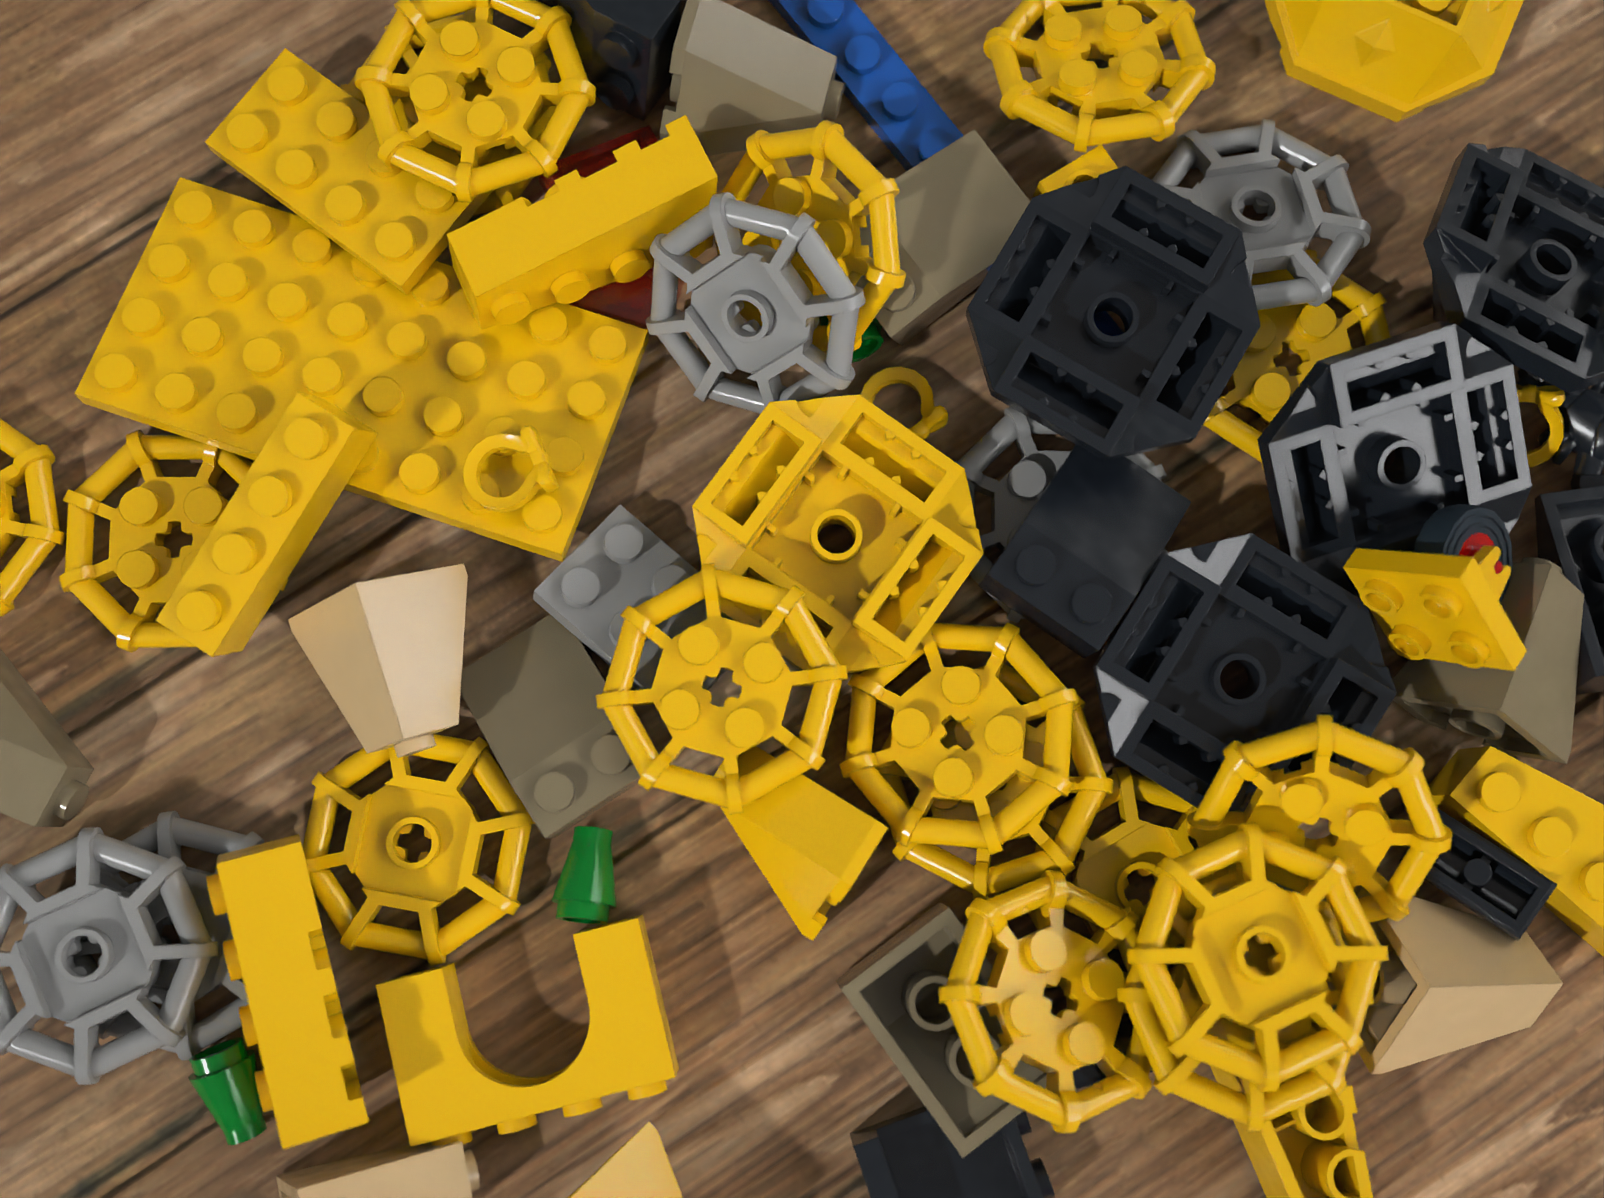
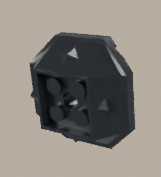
M1468 143L1453 163L1423 241L1432 270L1433 320L1458 325L1471 334L1472 338L1489 347L1513 365L1567 393L1604 382V188L1524 148L1498 147L1487 149L1484 144Z
M1128 166L1100 174L1095 179L1068 185L1033 197L966 310L967 321L991 396L1104 461L1190 443L1196 438L1260 328L1254 291L1245 262L1247 255L1242 230ZM1100 311H1111L1117 314L1124 323L1125 332L1118 336H1109L1102 333L1095 325L1094 314Z
M1439 321L1317 361L1257 439L1280 550L1359 598V592L1343 568L1356 548L1414 552L1415 542L1424 523L1437 510L1457 504L1475 505L1494 511L1505 523L1509 534L1519 519L1532 488L1513 364L1489 347L1472 338L1471 334L1458 325L1445 321ZM1395 449L1394 462L1384 472L1385 460Z
M1253 533L1161 554L1092 666L1111 756L1197 809L1225 759L1223 749L1234 740L1244 744L1314 722L1316 715H1332L1334 723L1371 737L1397 694L1389 668L1384 664L1378 636L1368 607L1364 605L1361 599ZM1237 661L1246 669L1248 683L1240 695L1232 698L1222 689L1220 675L1228 663ZM1313 751L1266 766L1271 771L1284 768V774L1301 770L1302 762L1313 759ZM1332 752L1330 757L1331 762L1351 769L1355 763L1354 760ZM1245 780L1228 811H1245L1257 789V786L1252 781Z

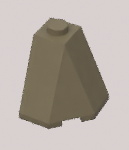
M687 0L674 42L669 70L670 73H673L670 101L677 102V106L666 105L664 107L660 138L662 140L669 136L665 127L666 124L686 115L706 155L710 156L747 150V138L758 130L777 133L817 127L825 118L836 120L845 85L843 82L835 81L837 56L721 0Z
M1535 557L1523 558L1521 563L1513 562L1509 587L1501 602V606L1527 650L1516 670L1509 671L1487 667L1469 668L1458 663L1429 659H1409L1392 679L1397 691L1393 701L1419 721L1443 730L1450 723L1465 733L1484 738L1482 745L1492 746L1506 754L1567 764L1572 744L1584 594L1562 574V569L1553 562Z
M0 650V813L34 827H63L65 821L71 820L83 807L89 793V787L86 783L94 768L5 653Z

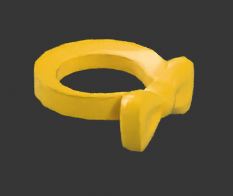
M901 366L885 368L873 374L863 386L860 395L872 404L876 394L890 384L901 383L909 385L916 390L921 398L922 419L908 429L923 440L930 433L936 432L947 425L948 413L946 408L941 405L935 406L933 392L925 377L913 369Z
M1516 383L1519 402L1536 403L1550 425L1548 439L1540 447L1527 451L1529 467H1534L1548 461L1559 450L1564 438V422L1558 406L1562 405L1566 396L1563 390L1554 385L1537 387L1532 384L1520 385Z
M524 426L520 430V436L504 433L487 436L476 443L465 458L462 470L464 487L471 499L490 511L503 513L517 510L528 503L541 487L547 492H554L559 488L556 477L549 465V456L544 450L541 436L533 426ZM501 450L529 454L533 470L527 475L519 490L510 496L501 498L485 493L480 485L479 473L487 457Z

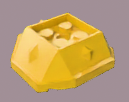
M1264 0L1270 22L1281 44L1279 52L1287 76L1394 122L1404 120L1422 112L1424 108L1483 85L1495 72L1524 1Z
M860 394L824 397L798 402L796 400L769 402L692 505L701 564L715 563L716 569L791 589L794 585L805 593L802 599L840 665L847 666V673L906 663L984 554L979 530L976 527L965 469ZM828 525H841L850 531L854 544L846 552L839 554L830 553L820 545L817 537L818 533ZM719 597L721 614L729 620L761 628L772 614V611ZM784 622L772 637L777 649L780 651L783 659L800 671L811 669L787 624Z

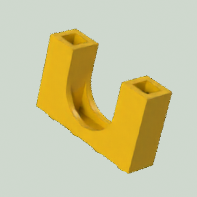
M643 914L583 929L573 934L589 1004V1029L584 1046L577 1058L564 1068L548 1075L538 1077L513 1075L495 1067L480 1053L469 1031L454 963L392 978L377 984V994L410 1147L431 1142L432 1146H439L461 1141L464 1145L473 1140L471 1133L473 1130L497 1124L500 1135L513 1133L538 1124L536 1115L538 1113L562 1107L564 1117H573L603 1107L601 1099L603 1096L627 1090L629 1100H638L666 1091V1080L676 1078L679 1065Z

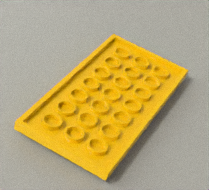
M180 177L74 394L83 404L252 460L257 458L297 392L325 398L378 433L343 490L563 562L647 347L649 336L646 329L576 306L555 303L530 312L527 317L511 325L496 324L481 330L453 266L435 261L408 295H406L300 216ZM524 426H533L541 436L544 450L549 456V465L556 477L559 488L554 492H547L541 487L528 503L517 510L503 513L487 510L471 499L464 487L462 470L465 458L473 446L491 435L504 433L520 436V430ZM501 450L487 457L479 473L480 485L485 493L501 498L510 496L519 490L527 475L533 470L529 454Z

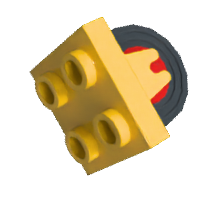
M1465 504L1451 505L1439 509L1424 523L1415 542L1414 552L1356 548L1343 566L1359 592L1361 601L1369 608L1386 635L1390 647L1400 656L1411 660L1429 659L1458 663L1469 668L1487 667L1515 671L1527 652L1501 606L1511 577L1513 565L1512 546L1505 523L1492 510Z

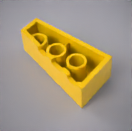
M686 115L665 125L669 134L668 137L642 150L637 141L634 140L612 151L617 162L588 177L580 176L576 169L554 180L555 184L546 192L544 199L534 204H531L528 199L520 197L447 234L454 271L481 330L496 324L511 325L527 317L530 312L555 303L569 304L576 302L586 296L591 290L614 282L628 283L642 277L648 270L654 268V259L650 254L649 248L656 235L661 233L668 234L709 205L711 197L717 194L718 176ZM713 235L689 251L690 255L696 258L706 249L712 248Z
M1492 746L1458 749L1428 785L1436 807L1556 883V888L1544 905L1604 957V804Z
M299 834L218 855L216 862L218 873L206 876L208 891L215 916L228 913L234 939L222 942L226 965L231 982L240 979L244 981L249 1004L238 1007L240 1021L247 1047L257 1044L259 1046L264 1067L263 1070L254 1072L263 1112L274 1110L282 1149L284 1150L368 1123L364 1099Z
M1329 974L1323 990H1329L1328 982H1331ZM1313 1020L1309 1033L1315 1034L1321 1031V1029ZM1210 1065L1217 1083L1240 1092V1077ZM1304 1071V1072H1302V1073H1300V1074H1298V1075H1295V1076H1293V1077H1291V1078H1289V1079H1287V1080H1285V1081H1288V1080H1290V1079H1292V1078H1294V1077H1297V1076H1299V1075H1301V1074H1304V1073H1306V1071ZM1347 1084V1087L1338 1097L1328 1094L1265 1122L1262 1130L1259 1132H1245L1240 1123L1234 1121L1266 1198H1373L1365 1152L1359 1150L1353 1120V1113H1357L1351 1085Z

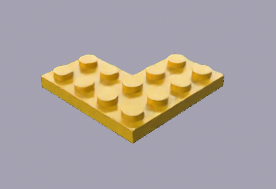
M286 48L205 141L206 145L215 155L406 295H408L449 245L447 234L464 226L492 193L490 191L475 196L473 203L459 202L456 194L399 167L394 169L387 168L377 155L380 145L368 108ZM476 78L467 82L463 86L466 92L465 100L472 102L477 94L488 97L492 90L487 86L486 79ZM400 97L394 104V108L402 131H407L419 120L411 98ZM556 106L543 107L529 133L533 139H536L547 126ZM433 141L422 149L455 166H458V163H460L461 154ZM504 144L488 149L490 155L479 158V166L522 152L517 146L506 150Z

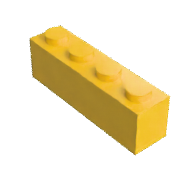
M297 392L155 621L211 657L243 651L378 433L325 398Z

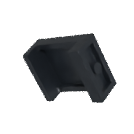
M925 1106L850 1133L853 1148L871 1198L1055 1197L1051 1181L1041 1158L1030 1161L1021 1137L1032 1132L1025 1110L964 1158L961 1157Z

